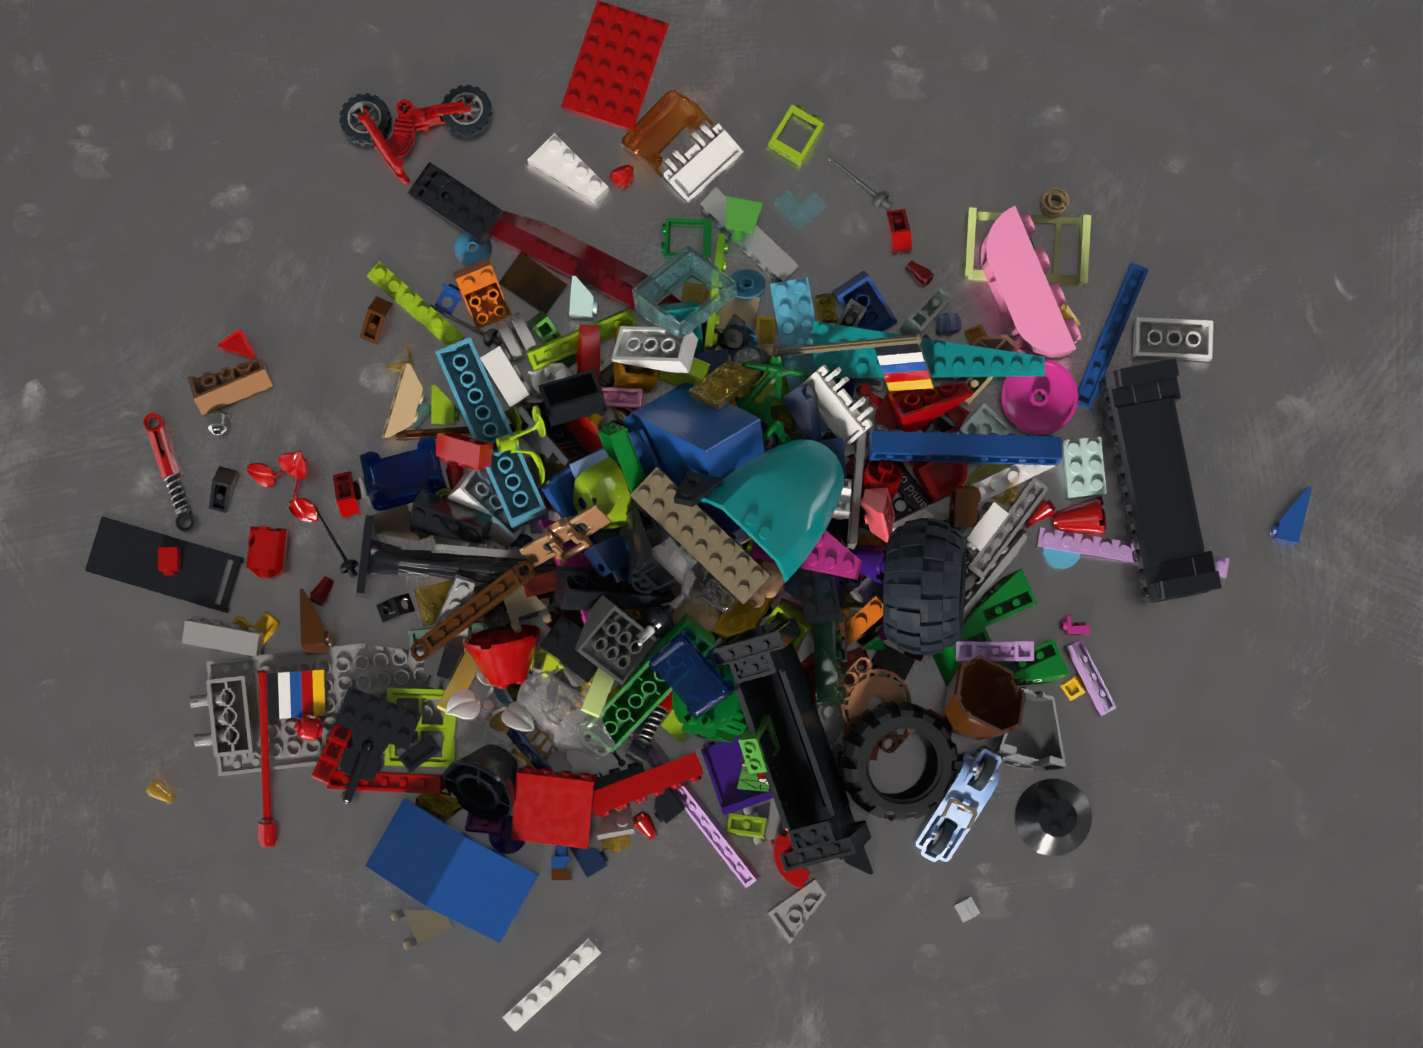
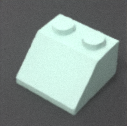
M572 276L570 319L594 321V316L598 315V302H595L594 296L576 276Z

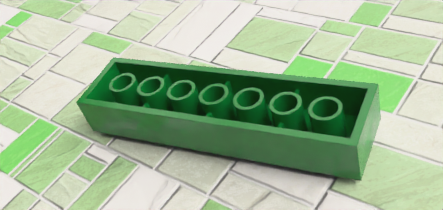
M685 613L671 630L660 639L622 686L619 683L608 694L599 718L589 714L584 719L583 730L613 753L708 654V651L715 647V636Z

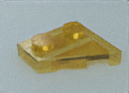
M446 792L442 794H421L415 801L416 805L445 822L463 809L460 804L456 803L458 799L452 798V794Z

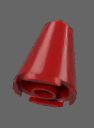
M1102 496L1056 511V515H1053L1054 526H1058L1059 530L1106 534L1105 510L1101 506L1104 505Z

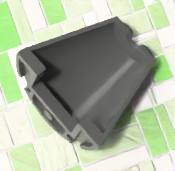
M1020 687L1019 690L1023 689L1026 694L1022 725L1016 730L1001 735L994 753L1001 757V763L1016 768L1036 770V768L1040 769L1045 767V770L1065 768L1066 762L1055 698L1047 695L1044 691L1033 693L1029 687Z

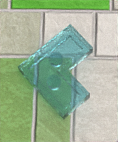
M789 190L773 202L797 231L827 208L826 204L815 192L801 204Z

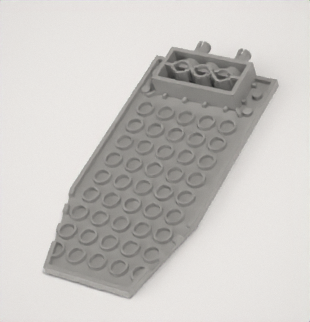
M359 643L329 647L330 653L306 655L304 650L259 655L256 657L249 656L206 661L208 680H206L207 694L190 696V701L198 700V702L190 703L191 708L209 707L211 733L194 734V739H202L201 741H194L195 746L213 745L214 757H217L219 777L261 772L257 671L266 670L268 673L324 669L325 716H318L321 722L324 723L320 738L318 737L315 741L298 738L294 725L296 719H300V717L268 720L270 771L317 765L336 724L335 720L349 686L387 700V688L435 689L428 686L431 675L423 673L425 660L414 659L411 656V650ZM417 651L418 656H422L424 652ZM397 698V705L418 712L419 699ZM423 699L422 724L443 725L444 711L437 708L441 699ZM415 731L410 744L417 742L418 731ZM422 731L421 740L429 734L433 736L441 732ZM352 738L347 748L354 746ZM383 751L382 753L378 754L377 756H381V755L385 754V751Z

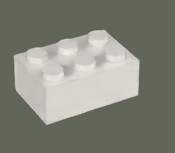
M499 346L480 358L510 408H518L523 403L531 400L530 394H532V391L526 381L522 383L520 380L522 375L517 366L510 364L513 360L506 348L502 350Z

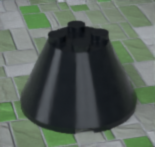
M1044 779L1029 786L1020 796L1014 816L1015 826L1022 841L1032 850L1048 856L1064 855L1078 848L1086 839L1092 823L1091 807L1084 793L1074 784L1061 779Z

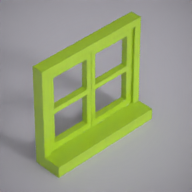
M387 688V701L397 704V698L419 699L418 712L422 714L423 699H441L445 690ZM444 712L443 725L422 724L421 715L415 730L418 731L417 743L421 741L422 731L443 732L442 757H431L420 766L448 767L456 761L457 716L447 715ZM389 743L385 750V765L404 766L398 758L399 756H395L396 746Z

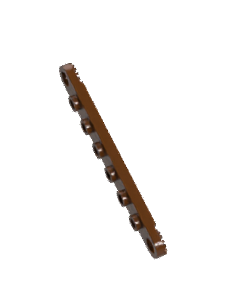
M529 561L518 562L517 565L423 635L418 641L414 642L410 648L411 656L420 661L428 659L531 580L535 575V566ZM527 565L530 571L528 575L523 576L521 569ZM422 645L425 648V652L422 656H418L417 648Z

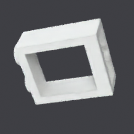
M986 502L979 511L980 518L976 526L967 527L962 533L966 540V548L968 550L981 551L1009 513L995 502Z

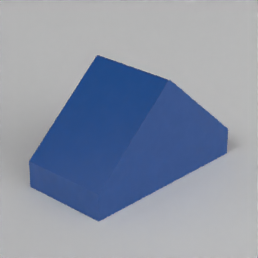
M688 382L679 385L632 412L622 421L624 427H627L628 432L638 428L643 429L660 468L678 486H680L687 471L725 479L748 461L765 453L761 421L758 417ZM700 501L698 503L730 535L742 529L722 509L707 502L702 503Z
M407 798L402 800L365 865L424 906L499 943L503 940L540 875Z

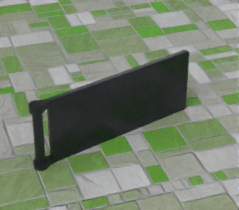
M101 517L85 571L228 613L229 608L227 606L240 564H243L244 558L107 517ZM178 547L181 549V572H175V575H164V572L158 571V548ZM232 560L233 564L220 605L215 604L227 562Z

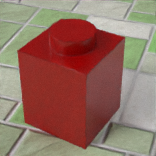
M178 547L158 548V571L164 572V575H175V572H181V549Z

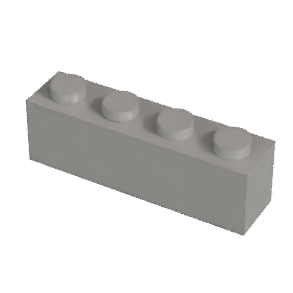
M192 616L191 619L185 620L182 643L256 657L261 655L264 632L259 631L257 627L248 626L245 629L240 628V624L236 623L223 625L222 621L219 620L207 622L203 621L202 617Z

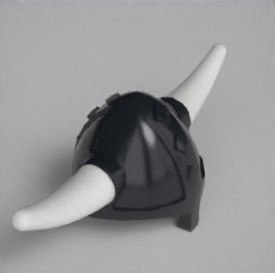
M689 590L679 595L666 606L653 605L643 609L640 620L645 630L638 642L639 646L652 634L657 636L663 635L671 630L673 625L672 614L690 593Z

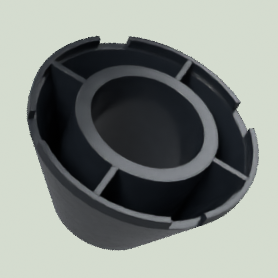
M485 745L451 763L444 771L443 782L449 794L452 792L458 799L456 803L469 813L487 820H497L500 817L506 818L511 813L514 805L518 764L515 758L502 747Z

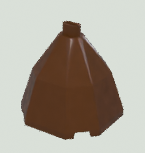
M982 655L976 656L969 661L961 662L947 689L944 713L945 724L952 733L982 740L998 737L1020 728L1026 694L1023 689L1019 690L1015 684L1014 679L1016 676L1013 671Z

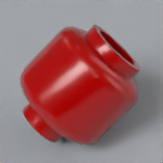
M303 714L300 719H296L294 730L297 731L298 738L315 741L318 737H321L324 723L321 722L318 716Z

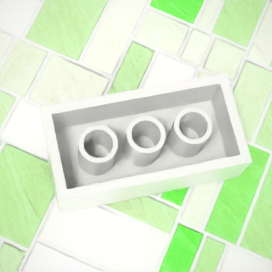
M1137 317L1134 320L1133 358L1160 360L1176 358V360L1205 362H1209L1212 359L1213 321Z

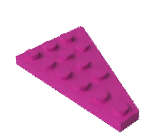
M825 530L812 552L799 568L858 580L862 560ZM753 541L750 554L755 559L776 563Z

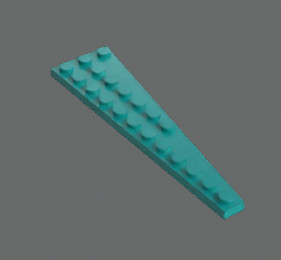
M813 321V344L907 336ZM922 338L920 344L931 378L1045 376V357L927 338ZM874 347L813 353V373L825 365L829 369L825 377L838 367L841 368L840 374L833 379H842L844 377L849 379L885 378Z

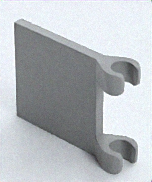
M773 798L742 809L744 815L757 812L759 817L768 819L765 839L752 838L754 845L775 839L777 832L785 835L786 832L783 831L784 827Z

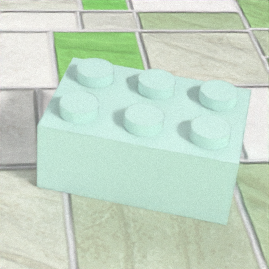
M1101 437L1062 440V464L1066 499L1105 496L1107 490Z

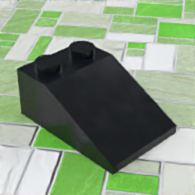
M562 615L539 646L546 654L589 683L598 667L575 650L582 629Z

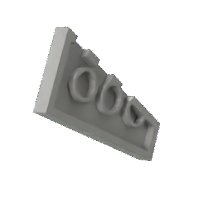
M455 575L434 627L473 598L475 585L473 579ZM468 628L444 645V647L465 653L466 649L463 646V639L466 638L467 641Z

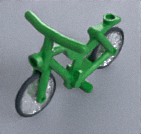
M744 345L739 347L731 357L730 370L733 378L742 385H752L761 379L764 372L768 373L747 397H741L738 400L737 407L754 415L753 411L762 413L763 420L768 428L761 426L764 452H767L777 447L776 435L779 438V445L790 442L789 435L785 434L784 422L774 420L770 414L771 402L774 399L777 401L782 399V377L791 375L806 381L810 375L800 369L783 366L782 357L770 358L771 364H766L765 356L758 347ZM775 377L774 389L767 393L763 403L753 402Z

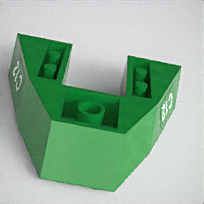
M1022 568L1002 577L983 595L963 620L961 638L957 642H992L985 628L986 626L1038 604ZM1054 639L1034 647V661H994L1013 671L1016 676L1014 682L1017 686L1050 683L1069 675V671ZM956 643L952 647H945L944 652L933 654V658L946 686H949L958 665L963 662L956 661Z

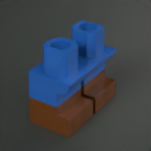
M555 846L556 857H551L552 880H573V873L567 872V863L572 860V857L568 856V847Z

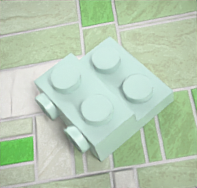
M984 403L958 432L961 434L977 432L986 435L989 433L1007 435L1013 428Z

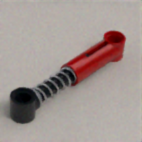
M149 413L145 416L143 425L147 431L161 477L167 481V487L170 489L169 494L172 495L171 500H173V506L176 508V526L182 532L191 533L197 528V520L190 508L187 507L186 497H184V491L181 489L182 485L179 483L180 478L177 477L180 474V470L165 427V421L160 415ZM152 419H158L159 421L156 428L150 427ZM157 434H159L164 450H162ZM185 518H190L191 525L184 528L182 521Z
M673 690L651 712L652 715L648 717V722L641 729L642 733L638 735L636 740L632 741L625 757L640 765L643 764L651 749L649 745L650 741L653 740V735L657 734L656 730L660 728L659 724L663 722L662 719L666 716L665 713L669 714L673 708Z

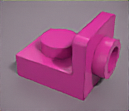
M1071 614L1066 615L1065 619H1062V629L1066 630V635L1091 634V626H1086V622H1075L1074 626H1072Z

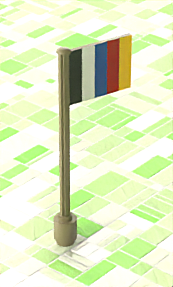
M919 333L908 336L779 347L776 343L756 345L764 354L766 363L771 362L770 358L785 355L874 347L889 392L934 388L920 345L922 337ZM751 349L753 361L762 363L760 355Z

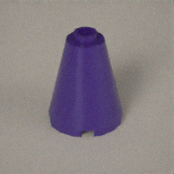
M856 545L854 549H849L862 560L860 573L877 583L884 584L887 546Z

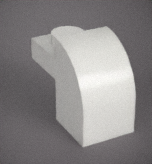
M844 479L843 491L832 518L839 520L849 519L852 479Z

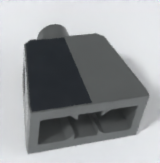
M443 646L424 661L423 673L431 675L428 686L439 689L442 679L451 681L464 652Z

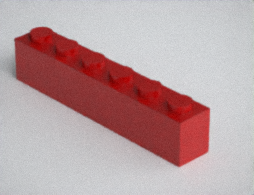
M696 752L594 791L592 805L594 815L599 814L601 818L611 814V809L617 808L620 811L629 807L628 803L636 801V804L646 801V796L654 794L656 797L664 794V789L672 786L674 790L684 786L682 782L689 779L691 783L702 779L701 775L704 772Z

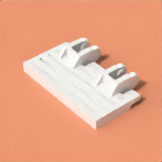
M719 123L712 128L717 136L705 124L700 126L701 130L711 139L707 144L695 131L691 134L703 149L695 143L684 153L689 159L688 162L676 149L672 151L674 157L683 165L679 169L669 158L663 159L674 172V175L669 169L662 175L687 203L744 152Z
M823 365L801 385L807 383L813 389L814 396L817 399L819 416L837 438H843L844 447L846 448L873 425L869 419H866L863 423L861 421L874 409L868 407L860 414L857 408L865 403L866 399L864 397L852 407H849L854 400L844 388L839 392L837 390L850 379L844 377L836 384L833 378L840 374L841 368L838 367L825 377L829 369Z

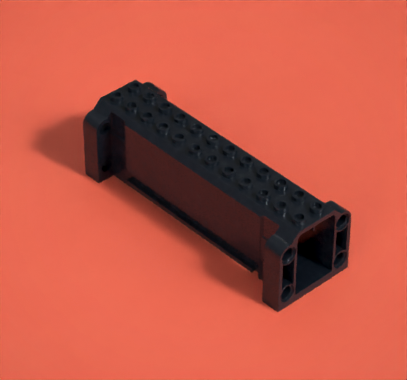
M1176 358L1117 369L1105 373L1100 378V381H1098L1100 393L1103 392L1104 400H1102L1103 410L1107 411L1108 419H1106L1107 430H1111L1112 437L1109 438L1111 449H1115L1116 454L1113 457L1115 468L1119 470L1117 482L1119 487L1122 486L1123 490L1121 502L1123 506L1126 505L1127 513H1124L1127 525H1130L1131 532H1128L1130 544L1133 543L1134 545L1132 557L1133 561L1137 562L1138 565L1136 577L1137 581H1141L1142 589H1139L1141 600H1145V604L1209 593L1222 588L1219 571L1215 569L1212 551L1204 552L1205 549L1175 404L1181 399L1177 379L1179 371Z
M796 618L782 619L748 629L727 637L708 651L714 668L729 664L736 683L734 688L750 733L757 732L763 715L770 714L780 744V750L776 756H773L776 747L769 735L771 731L768 732L767 730L768 725L759 741L767 767V772L764 773L784 829L788 828V834L792 843L780 855L785 872L856 854L871 839L866 820L855 821L845 788L799 656L795 651L792 641L801 635Z

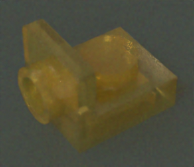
M684 282L681 301L698 300V304L704 305V300L708 301L710 289H706L707 284L704 283L701 285Z

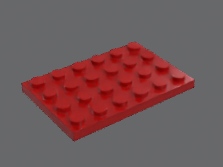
M597 0L561 108L634 131L669 23Z

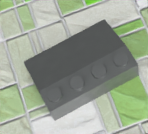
M602 595L589 611L575 650L623 686L660 640L652 634L639 646L638 642L645 628Z

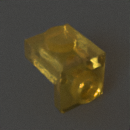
M834 293L816 295L815 302L818 321L836 323L838 316Z

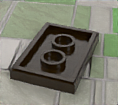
M522 252L519 253L499 281L500 285L539 312L543 311L546 315L567 287L565 282Z

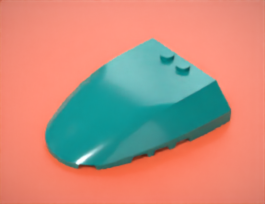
M799 439L775 447L748 461L723 479L724 483L721 487L716 486L711 490L709 496L700 501L722 509L776 562L783 576L782 581L786 583L806 560L826 530L843 491L844 473L837 456L828 447L813 440Z

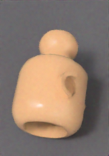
M768 561L761 563L772 575L749 598L748 602L751 605L761 607L765 602V597L773 598L785 589V583L782 581L783 576L776 563Z

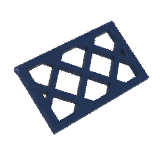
M513 728L508 730L506 735L535 769H552L520 730Z

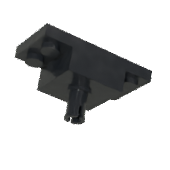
M542 403L521 406L518 410L524 422L529 424L527 428L529 429L535 425L532 416L533 407L538 405L546 429L545 436L541 437L538 429L522 435V437L535 451V454H539L544 463L559 461L564 466H568L570 463L590 454L564 423L551 427Z

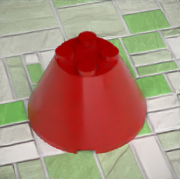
M522 624V631L519 633H515L511 625L485 629L469 635V640L467 641L464 638L463 646L487 681L492 686L497 685L498 689L508 688L509 684L527 683V677L540 635L539 627Z

